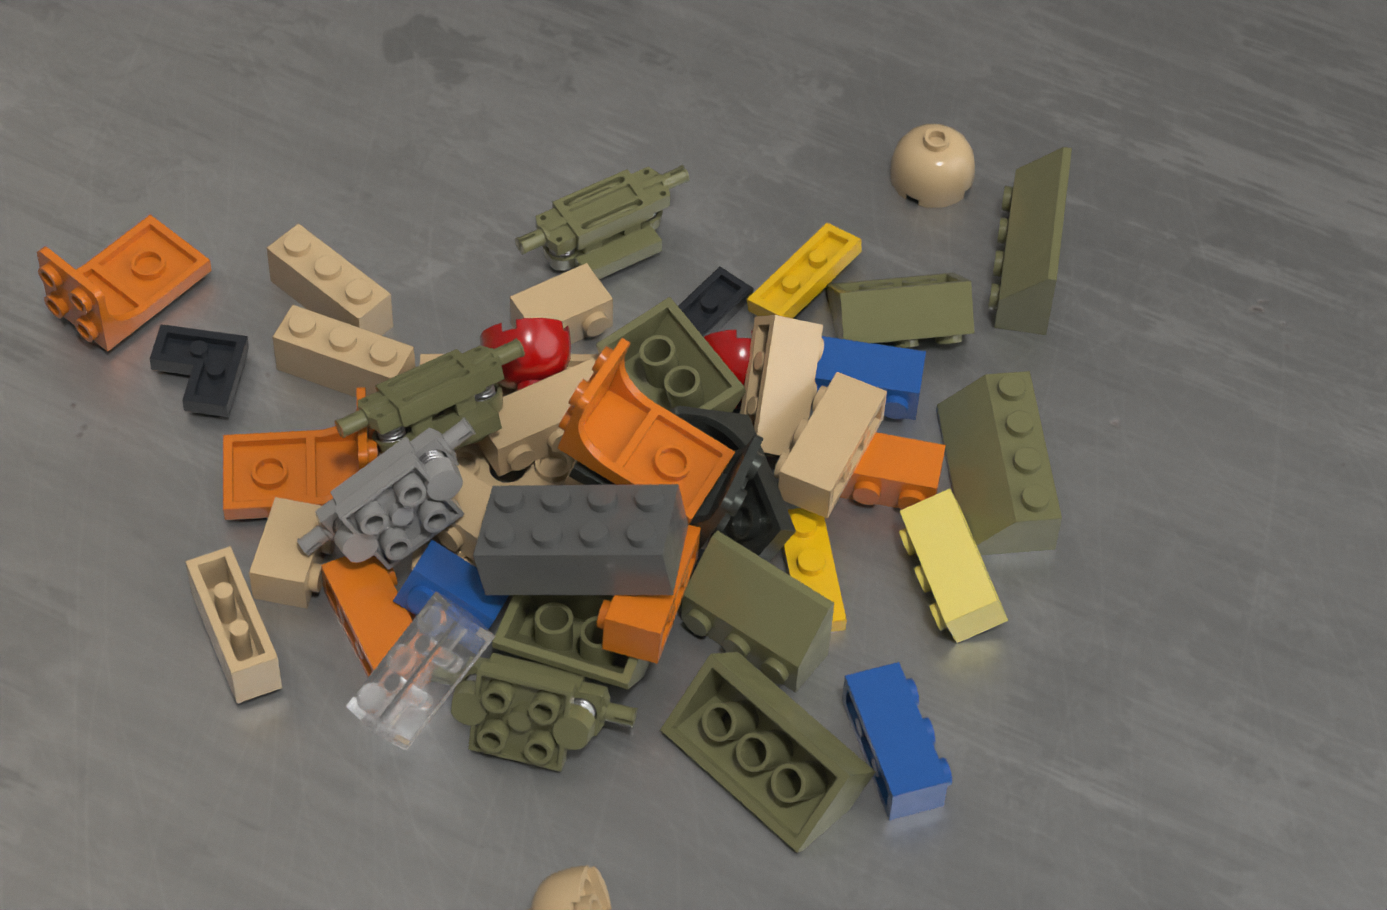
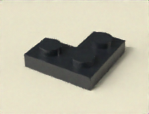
M160 324L150 355L151 370L190 375L182 400L184 411L228 417L249 349L248 336Z

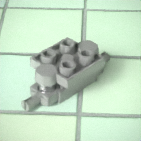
M464 417L443 434L428 428L412 441L407 436L330 492L333 498L315 511L319 525L297 539L299 546L310 556L311 553L331 539L351 562H362L375 555L388 570L464 515L459 503L453 498L463 485L454 449L476 434L471 424Z

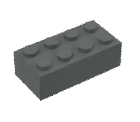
M679 484L492 486L473 554L485 594L673 595L688 529V520Z

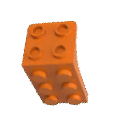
M151 214L77 269L73 268L46 246L37 251L40 266L38 274L44 284L46 293L44 301L48 309L57 318L64 317L75 325L78 333L86 341H95L107 352L212 271L210 259Z
M621 338L614 350L608 346L602 350L592 367L594 373L588 381L583 379L568 402L571 406L564 414L558 426L564 431V434L557 449L616 485L679 484L689 526L730 463L735 451L646 397L634 385L627 374L624 359L630 342Z
M356 387V400L366 397V387ZM336 426L321 430L223 435V512L225 520L268 518L275 497L323 506L333 498L330 493L333 489L380 456L377 450V443L372 439V434L375 430L366 427L346 436V438H342L339 435Z

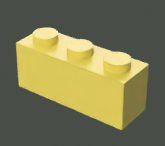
M949 488L900 510L906 528L899 530V534L909 556L916 553L918 555L921 565L914 567V571L924 593L932 590L936 602L929 605L939 630L942 631L948 628L956 643H959L1007 622L1008 618L964 514L951 489Z

